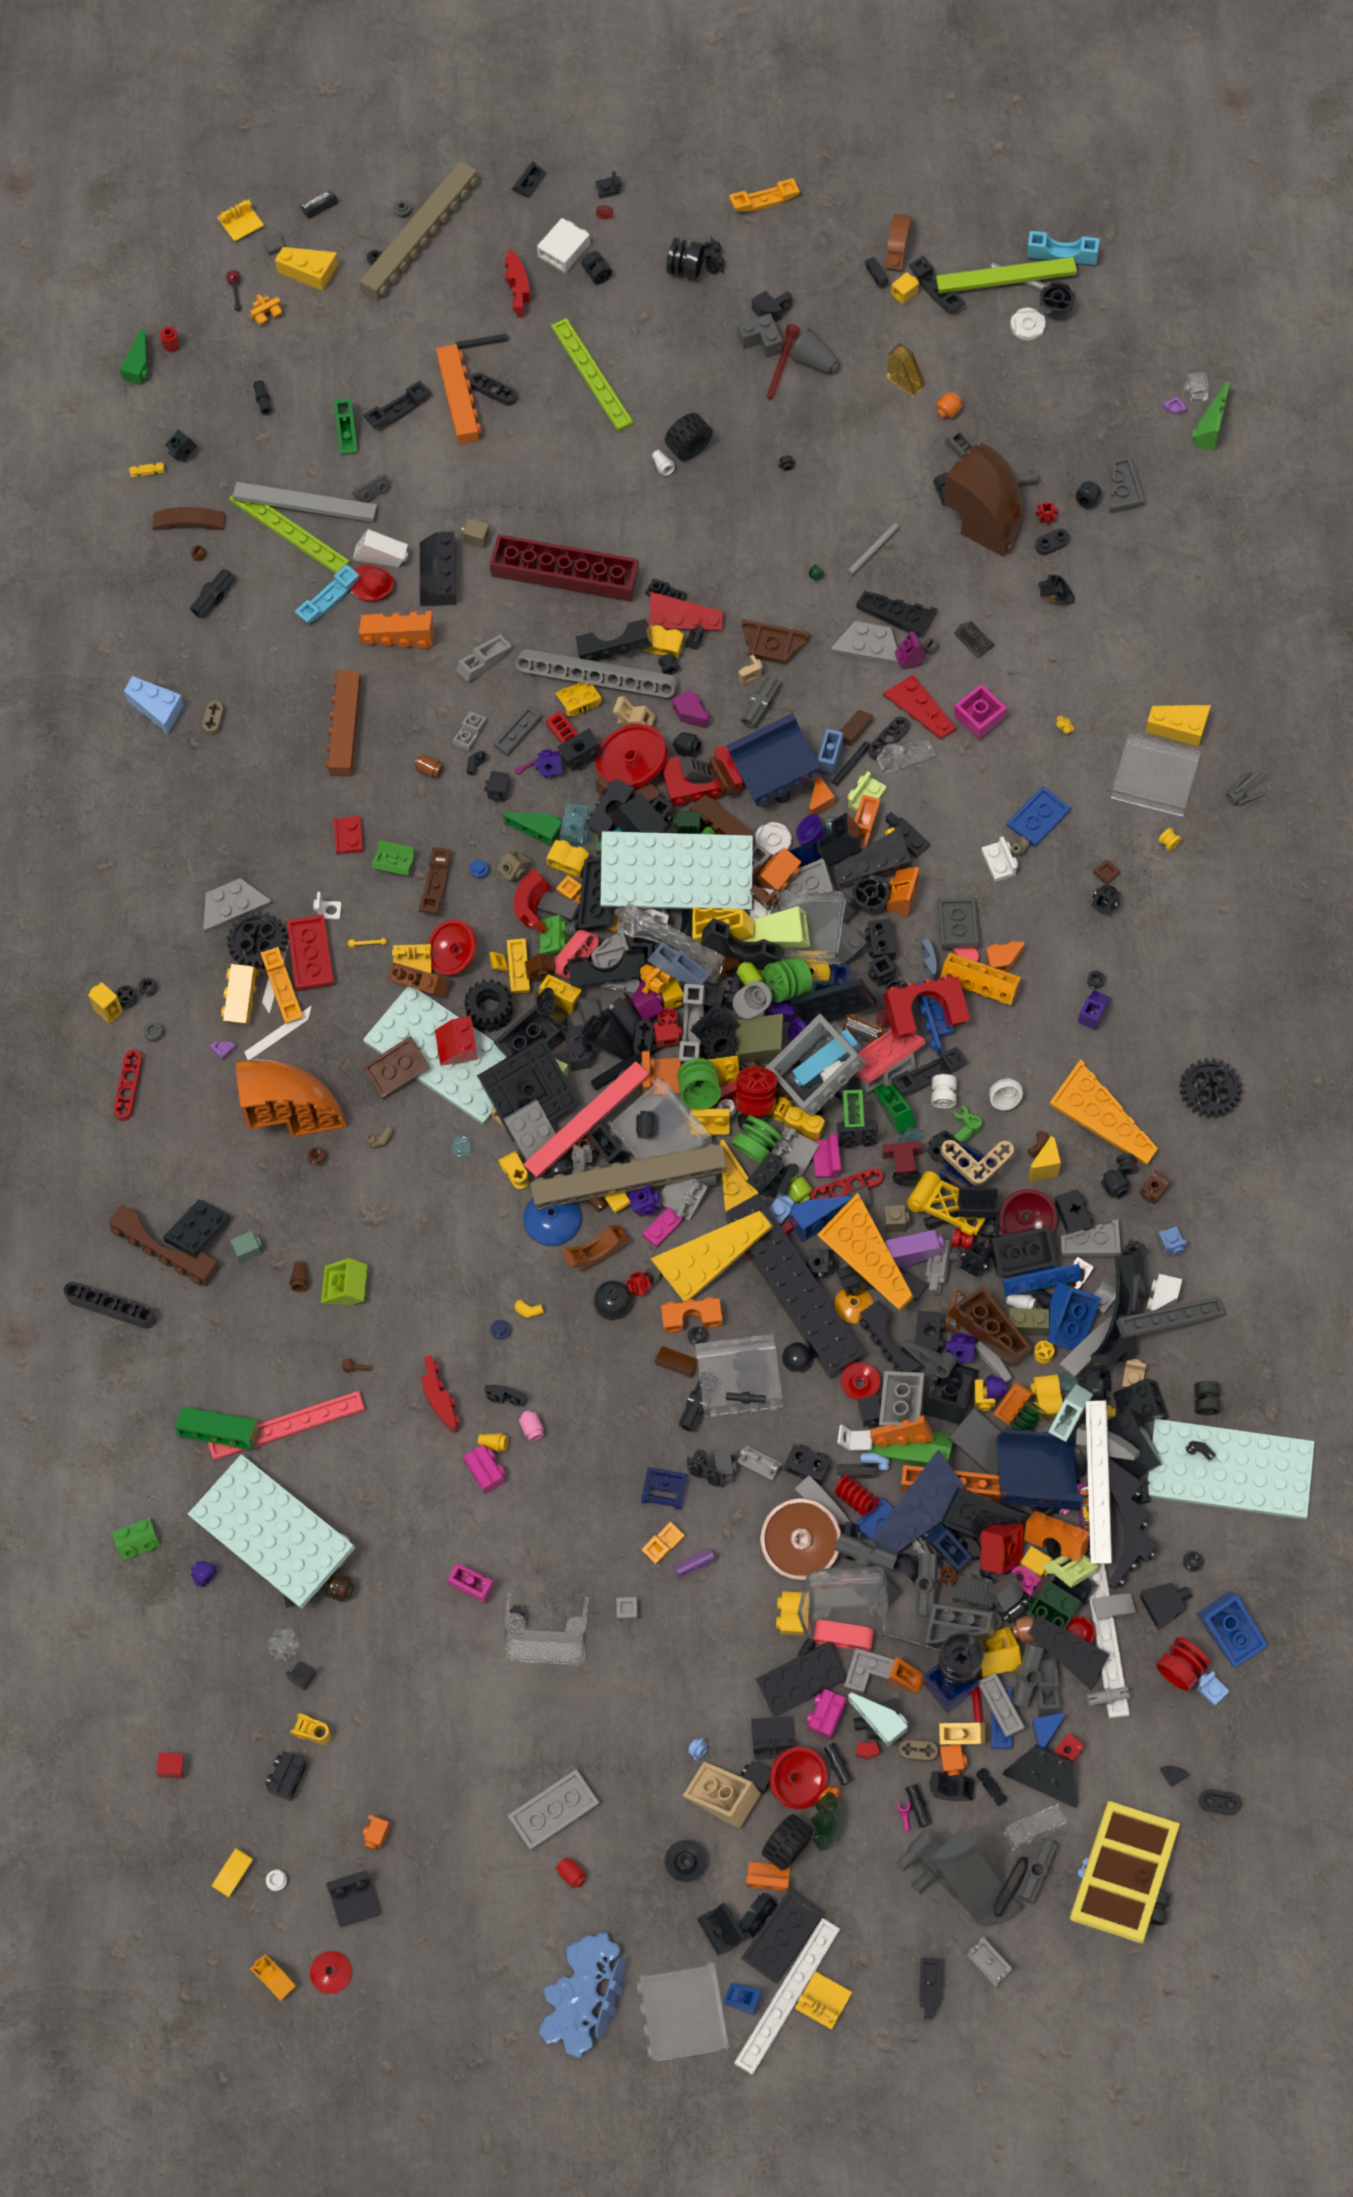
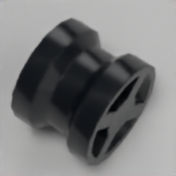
M672 653L665 654L658 660L663 674L673 675L680 669L679 664L675 662L676 657Z
M123 985L118 988L116 995L121 1007L132 1008L137 1002L134 989L129 985Z
M1123 1154L1116 1158V1163L1119 1165L1118 1170H1121L1125 1175L1136 1173L1135 1155Z

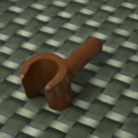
M344 1359L342 1361L343 1370L346 1373L353 1372L354 1370L370 1371V1366L353 1365L352 1359Z

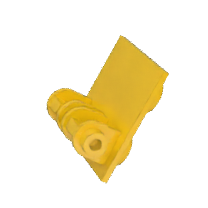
M243 200L238 206L230 207L229 210L221 212V215L217 217L234 242L264 226L251 208L250 200Z
M579 682L555 693L565 707L567 717H574L580 714V711L584 713L583 706L586 711H589V709L598 707L602 703V698L592 684Z
M431 944L393 945V962L431 973Z
M738 1056L709 1060L717 1069L720 1087L737 1080L739 1073Z
M815 1971L804 1993L801 1994L795 2009L832 2030L852 1992Z

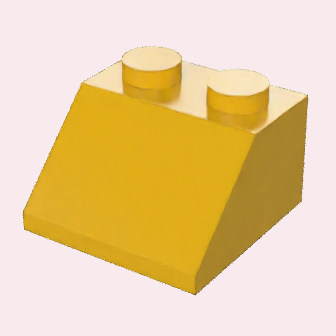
M1009 1627L994 1631L993 1638L979 1640L984 1649V1659L980 1670L983 1677L995 1673L1015 1671L1017 1666L1022 1663L1019 1646Z

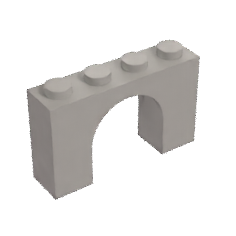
M684 984V1025L679 1052V1061L681 1063L694 1058H701L702 1041L690 1029L692 1024L694 1025L700 1020V1016H704L706 991L704 985Z

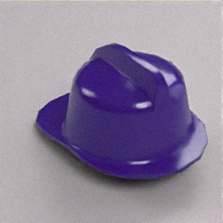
M816 814L804 818L796 830L799 844L809 849L817 848V841L827 835L819 816Z

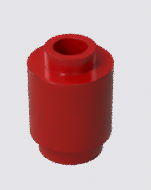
M171 326L164 327L160 331L162 346L167 351L173 352L179 346L177 331Z
M565 1857L557 1865L558 1875L571 1888H579L585 1883L587 1873L573 1859Z

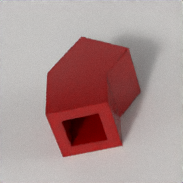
M859 1741L855 1753L856 1757L869 1760L880 1755L876 1741L870 1743Z

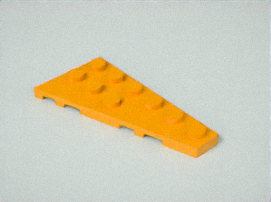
M1080 1059L1050 1101L1049 1106L1126 1154H1134L1136 1160L1147 1166L1158 1148L1136 1126L1135 1121L1124 1112L1123 1107L1105 1086L1100 1084L1093 1072H1090L1085 1063Z
M857 1193L817 1235L901 1311L914 1296L865 1204Z

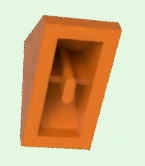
M821 777L815 783L809 815H819L835 805V796Z
M895 1658L888 1684L919 1694L925 1674L901 1659Z

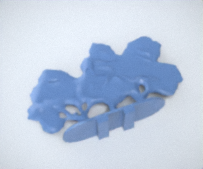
M600 1932L596 1937L587 1935L581 1938L579 1942L569 1945L566 1948L567 1962L573 1968L574 1976L571 1978L564 1976L557 1981V1984H551L543 1988L546 2001L555 2006L556 2011L544 2018L539 2034L544 2038L546 2044L556 2043L563 2039L566 2053L572 2056L580 2057L582 2052L592 2048L593 2042L589 2031L594 2025H596L595 2034L597 2039L601 2040L604 2037L611 2017L615 2018L617 2014V2009L615 2008L617 1997H622L624 1989L621 1987L625 1974L626 1960L622 1957L618 1959L611 1972L609 1962L619 1955L620 1949L616 1943L609 1941L607 1932ZM603 1957L608 1958L607 1962L603 1960ZM598 1962L605 1966L603 1971H606V1973L599 1971L597 1967ZM598 1974L602 1975V1978L597 1979L596 1977ZM607 1978L610 1981L605 1997L600 1996L596 1992L597 1985L601 1980ZM601 2001L603 2003L597 2019L592 2014V2010ZM583 2021H588L589 2024L583 2025Z

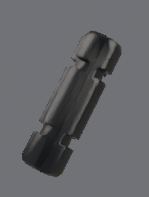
M986 1768L980 1769L976 1776L982 1781V1785L989 1795L994 1797L996 1805H1003L1007 1798L1003 1793H1000V1788L993 1778L989 1777V1772Z

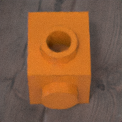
M961 1744L941 1746L939 1753L942 1773L948 1776H959L962 1774L964 1767H967L966 1754H962Z

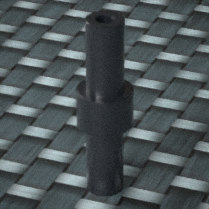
M743 1391L742 1393L726 1392V1400L741 1401L742 1404H750V1402L766 1403V1395H756Z

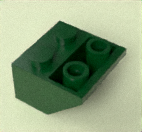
M1041 1578L1030 1596L1026 1615L1033 1620L1039 1615L1065 1629L1081 1601L1052 1582Z

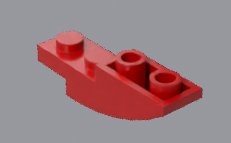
M508 249V257H505V267H508V271H505V282H509V289H512V295L516 296V300H512L513 311H516L517 318L524 317V303H531L529 282L520 259L512 249Z
M432 1355L425 1356L428 1375L420 1378L427 1400L433 1412L445 1427L452 1433H457L456 1426L460 1424L458 1415H453L452 1408L456 1407L453 1395L449 1396L448 1390L443 1389L442 1380H437L436 1373L440 1372L437 1361L433 1362Z

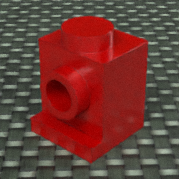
M668 1022L663 1023L661 1026L654 1023L653 1025L656 1048L679 1044V1038L682 1037L681 1026H677V1023L672 1024Z
M1068 1732L1053 1752L1075 1761L1085 1745ZM1068 1748L1071 1750V1753L1066 1754L1063 1749Z

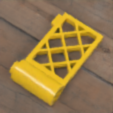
M931 1171L924 1172L907 1200V1205L911 1211H925L960 1227L962 1232L971 1236L972 1234L977 1235L986 1218L980 1219L979 1217H951L949 1212L958 1210L957 1198L959 1188L942 1181L937 1174ZM944 1188L950 1191L951 1195L942 1197L940 1191ZM954 1200L956 1206L947 1208L944 1201ZM941 1202L943 1209L936 1210L931 1206ZM976 1218L978 1224L976 1227H973L966 1220Z

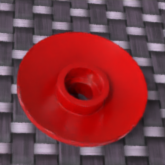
M861 1362L854 1363L843 1371L841 1387L849 1398L858 1401L859 1398L873 1396L878 1392L880 1376L873 1366ZM861 1381L864 1383V1385L862 1387L857 1386V1382Z
M335 1951L320 1954L314 1959L310 1967L312 1984L317 1990L326 1994L342 1991L350 1982L352 1968L348 1959L343 1954ZM330 1967L333 1968L334 1972L328 1975L326 1970Z

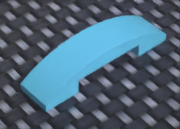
M346 564L334 575V580L311 601L307 599L295 610V613L307 624L320 618L349 592L358 580L359 574Z

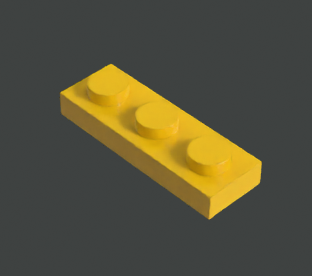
M526 938L507 940L511 994L530 993L529 979H527L525 961H527Z

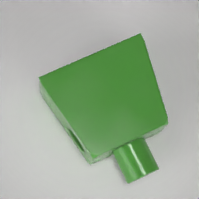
M863 1090L843 1091L844 1127H864Z

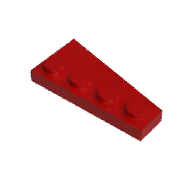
M653 592L650 593V626L659 625L669 630H692L701 625L703 630L722 631L723 611Z

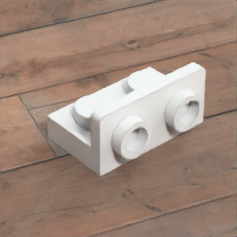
M1003 836L999 837V842L981 848L994 882L1016 876L1018 862L1015 857H1012L1010 853L1011 846L1008 841H1005Z

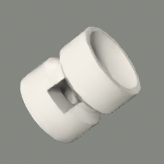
M939 1074L932 1077V1106L942 1109L956 1106V1093H954L957 1089L956 1077L948 1074Z

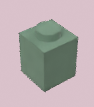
M252 1231L230 1240L240 1263L261 1254L259 1247H262V1243L258 1236L254 1237Z

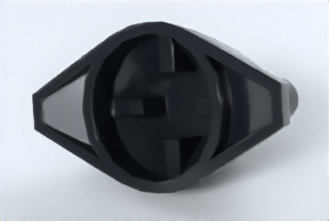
M1050 574L1047 580L1038 583V587L1041 589L1040 596L1044 600L1053 603L1075 602L1074 594L1060 575Z

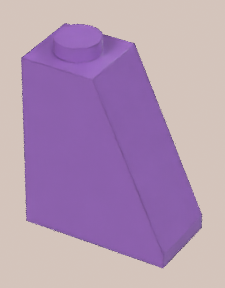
M935 1230L886 1241L887 1248L895 1263L901 1268H906L946 1253L944 1249L946 1245L945 1239L942 1234L940 1235Z

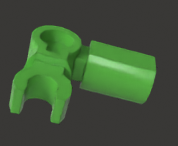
M963 1105L960 1106V1110L963 1112L962 1115L954 1112V1118L957 1121H963L965 1125L953 1135L960 1141V1146L964 1145L973 1134L979 1133L982 1129L980 1117L969 1114L968 1109Z

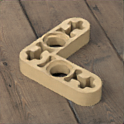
M953 1140L945 1141L941 1147V1155L975 1186L983 1185L1012 1157L1014 1147L1009 1141H1001L980 1162H977ZM947 1147H948V1148L953 1147V1148H954V1149H953V1153H952L951 1151H950L949 1153H947V1152H946ZM1007 1147L1009 1149L1008 1154L1005 1152L999 1158L998 1155L1001 1153L1002 1148L1005 1149ZM963 1158L967 1159L969 1166L961 1167L958 1161ZM993 1159L997 1165L994 1168H990L986 1165V1161ZM984 1169L985 1171L982 1173L981 1179H975V1173L979 1174Z

